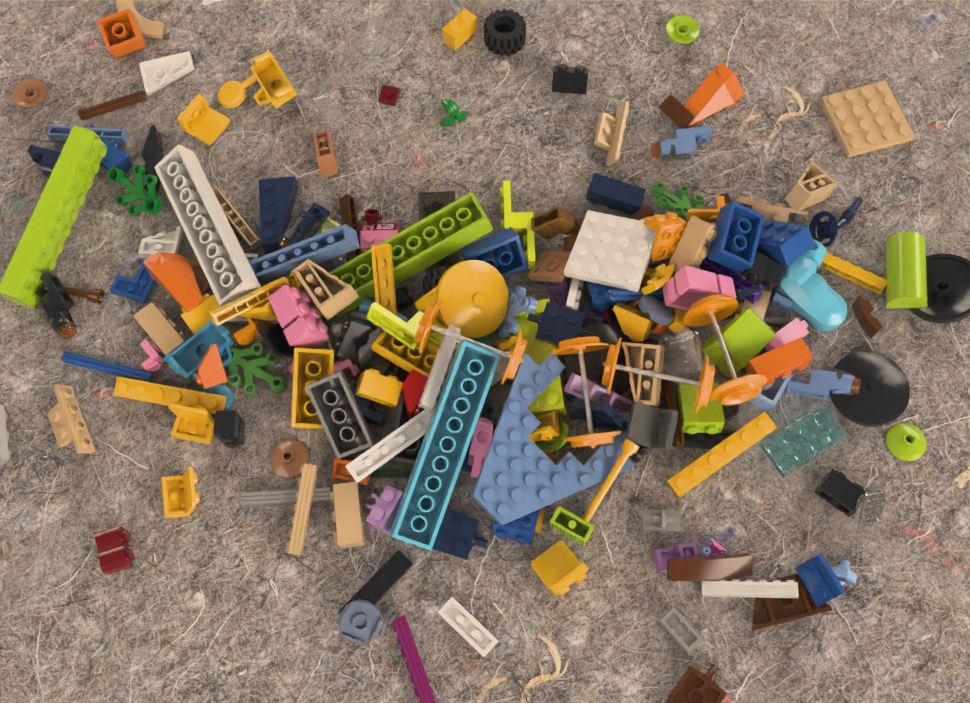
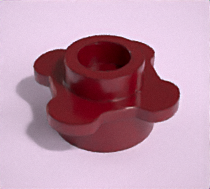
M377 209L365 210V215L361 216V220H366L368 224H376L378 220L383 219V216L379 215Z

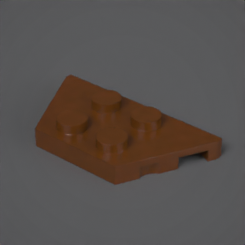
M798 573L774 579L781 580V582H786L787 580L798 582L799 597L755 598L752 631L831 611L832 608L826 603L820 606L816 605Z

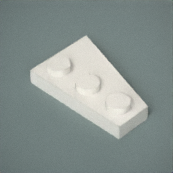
M190 51L139 63L145 91L148 96L194 70Z

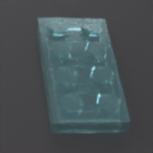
M824 404L764 440L759 445L784 478L850 436L827 405Z

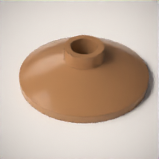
M29 78L15 86L12 97L20 107L32 108L45 100L48 89L40 79Z
M294 439L281 441L273 448L270 454L272 470L283 478H293L300 475L301 466L304 463H309V452L306 446ZM291 454V458L286 460L285 455Z

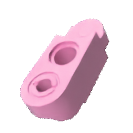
M798 318L794 319L778 331L764 349L769 352L795 339L803 338L809 333L806 329L809 326L805 320L800 322Z
M479 417L467 464L472 466L471 477L475 478L479 476L493 437V423L484 417Z

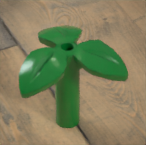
M444 99L441 104L446 109L449 117L444 118L440 126L450 127L454 125L455 119L458 122H462L468 113L466 111L458 113L459 106L451 99Z

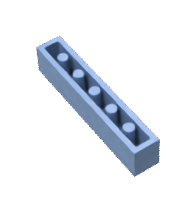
M344 224L249 261V264L258 282L264 285L290 275L293 269L307 259L315 264H319L359 249L357 232Z

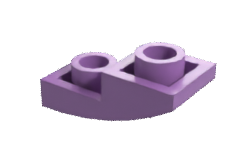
M564 278L563 282H546L550 302L566 307L569 295L566 278Z

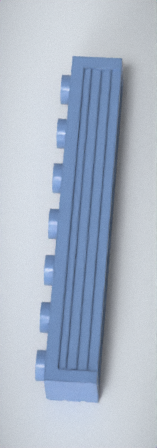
M50 125L47 135L52 141L66 142L73 127ZM82 127L94 131L100 139L105 136L109 141L114 140L117 144H127L128 134L125 129Z

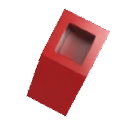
M415 369L411 371L402 384L408 417L411 419L423 409L418 405L428 377Z

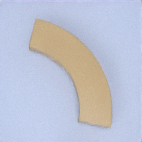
M116 0L118 12L129 8L137 17L143 36L163 39V21H153L141 16L135 9L134 0Z

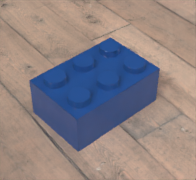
M731 201L721 207L716 226L719 227L717 236L711 242L707 258L738 273L753 267L765 216L735 201Z
M767 220L763 223L756 252L762 253L784 266H789L814 247L815 242L809 227L806 225Z
M511 227L460 249L464 261L480 260L496 268L502 277L528 267L519 235Z

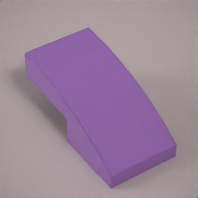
M696 543L679 544L674 547L653 550L652 553L657 572L667 570V559L697 555Z

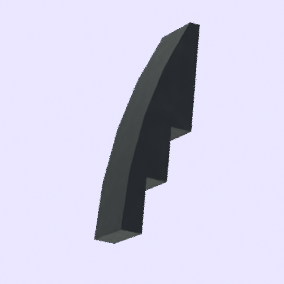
M151 125L141 155L145 160V175H155L158 179L155 185L157 196L161 181L154 167L163 159V147L160 133L155 125ZM145 183L144 188H145L146 191L148 192V187H147V184Z

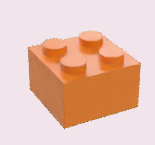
M129 8L97 20L107 50L115 58L147 47L137 17Z

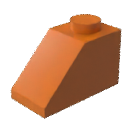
M215 343L209 345L197 367L198 373L195 374L197 384L202 385L204 389L228 382Z

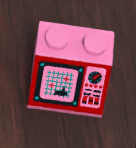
M400 223L363 224L360 237L361 252L364 253L371 249V246L378 245L400 232Z

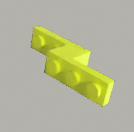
M510 180L503 181V188H500V199H503V203L500 204V214H504V219H500L501 230L511 227L519 237H523V246H527V251L524 252L528 266L527 269H532L535 265L534 231L531 230V218L534 217L533 212H511Z
M376 302L370 306L367 315L369 321L378 327H382L384 331L411 349L415 350L419 346L414 343L419 327L418 322L421 321L424 314L422 311L419 310L406 323ZM435 321V326L446 329L445 326ZM432 330L429 339L440 346L444 334ZM457 340V341H456L457 346H458V343H460V342H462V341Z

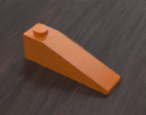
M720 63L707 76L684 105L695 116V119L687 128L702 122L712 114L719 113L720 110L727 106L728 108L733 106L742 97L744 90L734 71Z
M158 251L143 261L150 276L187 313L204 302L193 267L183 255Z

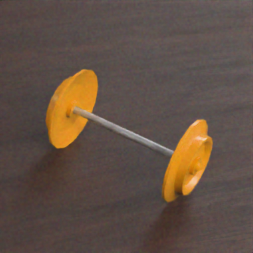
M717 294L704 297L693 303L689 307V311L684 315L683 322L687 326L692 327L713 324L732 380L716 387L711 392L710 399L721 402L723 405H735L758 396L768 379L765 375L760 374L737 378L717 322L733 314L737 310L739 303L735 298Z
M441 299L435 305L428 304L421 321L418 322L419 327L414 343L419 345V354L423 352L433 330L508 358L509 362L501 385H503L507 378L514 379L519 364L524 362L522 356L527 341L523 339V330L519 333L512 354L435 326Z
M578 336V338L560 341L558 343L559 348L551 351V354H578L589 433L588 435L562 438V440L571 442L572 448L583 446L594 448L599 444L613 443V437L621 434V431L596 434L593 432L583 355L586 352L608 348L609 344L601 343L599 337Z
M619 338L616 345L610 344L607 359L602 363L605 368L601 384L607 386L608 395H610L615 369L697 386L694 413L696 414L700 407H707L711 390L714 388L715 366L709 365V356L705 357L698 382L618 365L617 360L622 338Z

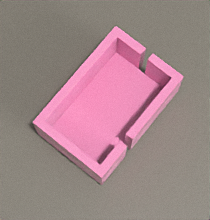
M684 266L675 274V277L670 278L662 286L665 305L689 311V307L693 303L707 296L722 294L726 295V297L737 298L733 278L721 274L716 275L715 273L690 266Z
M283 285L268 298L281 327L285 328L288 326L283 332L289 345L299 348L317 349L330 339L327 332L328 329L320 318V312L315 307L307 291Z

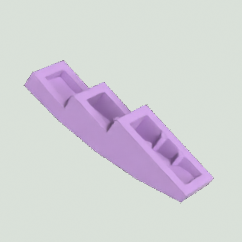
M572 372L564 391L584 400L581 376ZM587 379L590 401H607L616 412L628 413L630 417L634 401L614 391H610V395H608L607 388Z

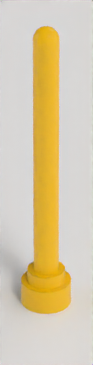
M625 439L621 445L623 446L621 455L584 513L583 520L590 521L628 457L632 456L633 453L636 454L639 446L628 439Z

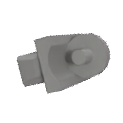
M643 509V531L680 533L681 511Z

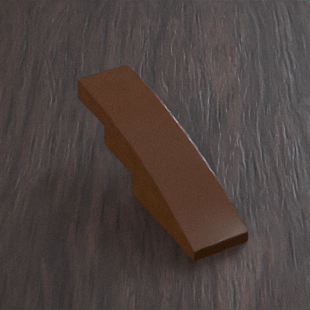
M726 553L711 556L697 554L667 559V580L699 581L752 576L753 555L749 553L731 556Z

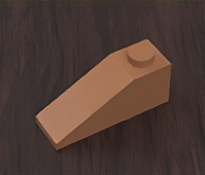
M330 130L313 133L316 158L321 177H330L339 173Z

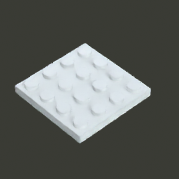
M588 210L564 269V276L638 293L651 257L657 232L643 225L644 221Z

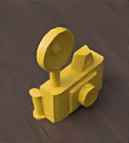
M267 49V52L257 57H252L255 65L250 67L253 72L252 76L241 83L235 80L224 83L220 87L217 97L224 107L235 108L244 101L246 97L245 88L258 81L261 88L253 96L258 105L261 107L272 103L277 109L296 96L297 92L276 59Z

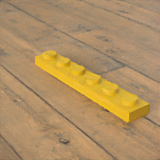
M118 376L113 394L114 396L167 406L170 403L176 404V402L187 404L191 408L201 406L206 408L210 414H215L216 411H224L227 396Z
M765 411L669 478L667 483L677 497H681L777 427Z

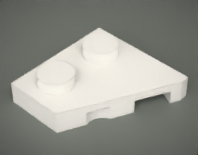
M175 227L176 231L167 234L163 231L155 236L143 238L138 252L140 258H148L158 251L178 254L183 234L182 227Z

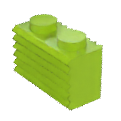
M558 506L549 523V528H553V531L560 532V535L567 536V539L574 540V543H578L582 547H585L595 528L594 525L561 506Z

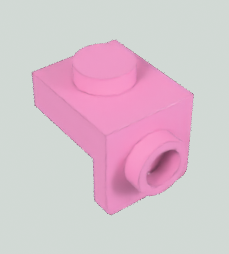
M145 339L140 345L150 358L141 365L147 372L156 371L164 363L158 354L161 350L155 343L150 344Z
M349 359L337 361L333 366V373L343 370L345 376L352 373L356 381L358 380V374L361 373L357 364H352Z

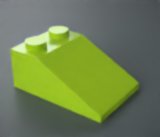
M750 307L720 328L735 373L744 368L748 361L753 359L776 336V333ZM714 333L704 341L702 351L730 378L729 368L717 335Z

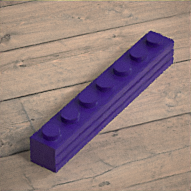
M707 257L703 259L700 265L702 270L733 278L735 289L755 286L735 271ZM762 292L748 295L744 298L754 304L761 298Z

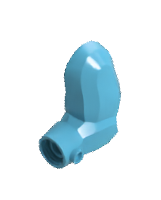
M813 239L815 242L814 247L789 266H785L786 271L781 285L775 291L793 301L790 308L806 319L812 327L819 331L828 332L837 329L844 322L847 315V304L843 297L829 287L826 280L816 273L827 254V250L819 241Z

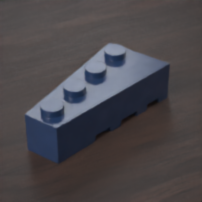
M295 176L259 180L261 245L265 254L285 248V244L281 241L280 237L289 226L292 218L291 213L298 191Z

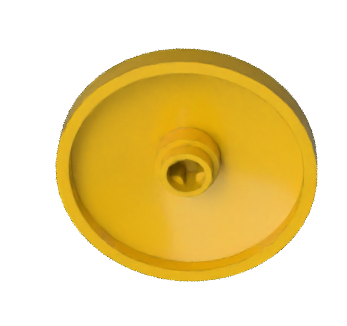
M466 260L454 264L443 274L436 289L435 301L437 302L441 299L438 312L441 321L446 327L450 324L460 328L461 336L466 338H480L492 333L500 326L506 316L509 305L507 285L499 271L486 262Z

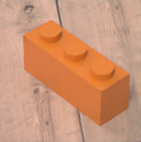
M802 337L749 360L745 369L749 375H765L768 379L766 385H764L766 387L774 383L776 378L781 377V379L790 376L792 371L796 369L802 371L809 367V362L813 359V355Z

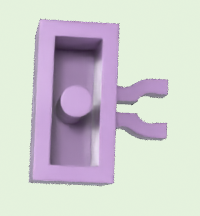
M386 485L380 497L372 493L370 497L375 500L376 504H365L364 507L371 511L366 521L375 529L389 535L404 493L389 485Z

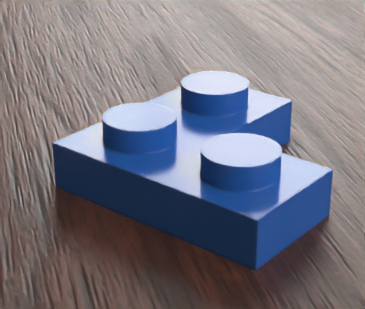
M142 264L135 280L117 275L109 291L112 294L146 304L156 281L150 276L144 264Z

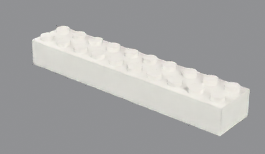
M178 144L154 168L219 305L224 306L261 286L195 153Z

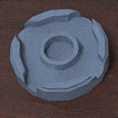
M644 295L638 302L643 313L648 312L650 314L649 318L658 324L668 325L675 318L668 306L652 296Z
M361 599L346 605L339 617V627L343 636L350 642L359 644L373 639L380 631L382 623L381 615L376 605Z

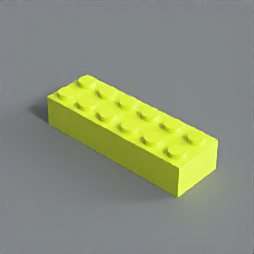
M538 300L537 307L532 314L541 316L547 301L550 302V300ZM522 312L514 317L516 322L519 323V329L515 336L518 338L520 331L523 330V339L527 341L523 354L527 353L539 365L558 346L536 340L538 324L527 321L529 313ZM562 372L527 407L534 416L552 411L557 412L558 416L567 414Z

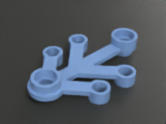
M518 286L515 294L512 292L508 293V310L503 322L496 329L499 331L500 338L507 339L510 332L516 334L519 329V323L516 322L514 317L522 312L532 314L537 307V299L530 296L524 297L526 294V288Z

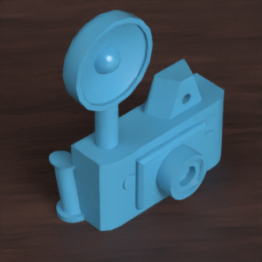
M210 319L208 324L175 351L167 354L162 360L169 364L175 374L182 373L186 379L190 380L193 377L195 378V374L198 373L197 367L210 344L215 343L217 345L224 367L233 360L229 348L234 342L228 336L229 331L223 324L217 326ZM222 383L209 388H203L202 392L227 396L224 411L230 410L234 402V394L230 387Z

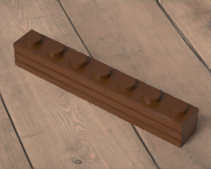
M346 194L339 198L342 225L346 224L356 230L360 246L355 197ZM361 248L346 253V262L362 254Z

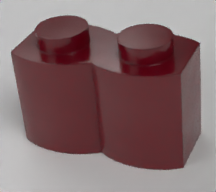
M116 526L95 533L100 566L104 574L109 575L133 567L134 553L132 549L128 548L130 534L127 529Z

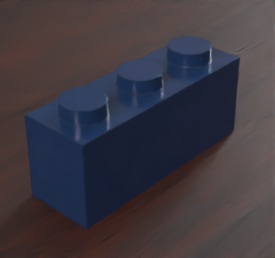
M594 173L587 190L586 200L593 204L607 206L609 209L622 211L627 215H633L640 210L646 189Z

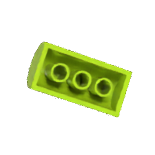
M905 231L895 233L886 239V309L927 308L926 239L922 234Z

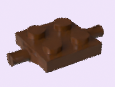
M712 664L708 672L704 674L690 665L665 702L721 703L727 693L714 681L720 668Z

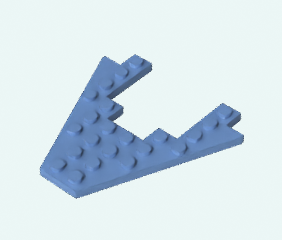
M527 353L523 354L522 359L524 362L519 364L471 495L500 526L604 481L622 453L621 449L623 446L621 445L625 440L626 428L625 430H613L612 432L621 431V434L613 437V443L600 444L583 465L570 451L555 465L528 437L541 422L527 407L565 368V365L551 353L539 365ZM628 458L619 474L633 468L635 464Z

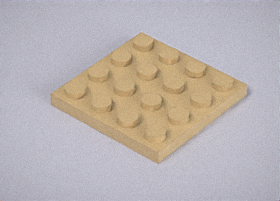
M886 80L823 96L820 99V103L847 158L912 141L915 137Z

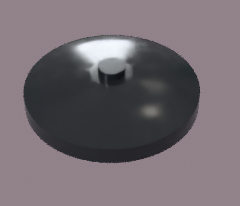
M953 254L926 256L927 308L908 309L919 318L934 323H953L970 316V261Z
M592 324L582 328L583 330L593 332L592 337H599L601 343H608L609 346L610 344L616 345L619 338H622L617 364L626 366L622 342H633L622 330L608 324ZM609 347L583 353L586 378L599 385L602 384L605 368L602 363L607 359ZM578 354L563 355L562 363L565 365L563 372L567 382L572 372L581 376ZM615 369L611 391L623 395L631 387L629 372Z
M872 351L854 352L845 356L834 367L853 375L849 395L832 394V391H829L831 400L837 410L850 421L867 427L883 426L897 419L906 409L910 398L908 380L903 370L887 356Z

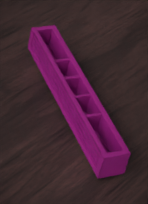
M404 615L394 619L391 625L393 631L397 632L396 640L398 645L401 644L402 646L400 651L402 657L406 658V669L411 672L409 677L411 683L415 684L416 697L419 696L421 701L418 703H436L407 618Z

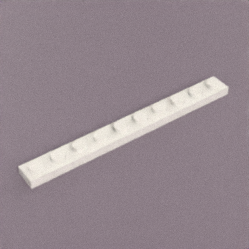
M500 357L490 387L503 378L509 362L508 358ZM435 408L430 411L423 410L346 465V469L356 483L425 435Z

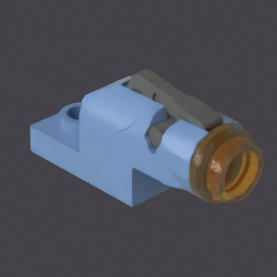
M711 126L676 129L673 139L669 138L651 143L652 157L657 159L685 160L687 156L694 155L697 147L696 143L703 144L709 142L712 134Z
M825 366L822 370L814 369L811 371L809 384L799 379L789 380L786 393L827 401L829 391H832V394H858L861 379L856 378L851 373Z

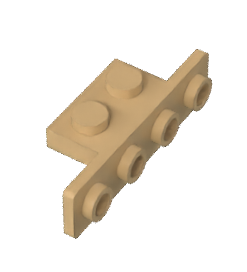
M625 101L617 108L615 117L605 112L599 116L594 144L608 151L606 166L608 167L618 162L621 155L619 152L623 143L622 137L626 128V117L629 114L628 101Z
M740 195L738 199L733 198V201L737 203L752 205L751 210L765 216L764 222L767 220L787 222L789 213L808 215V212L804 211V209L797 211L785 208L786 204L775 202L774 205H769L767 200L762 199L752 202L749 201L750 197Z
M56 384L53 389L59 403L47 412L58 446L66 447L73 441L77 453L92 454L95 452V448L72 386Z

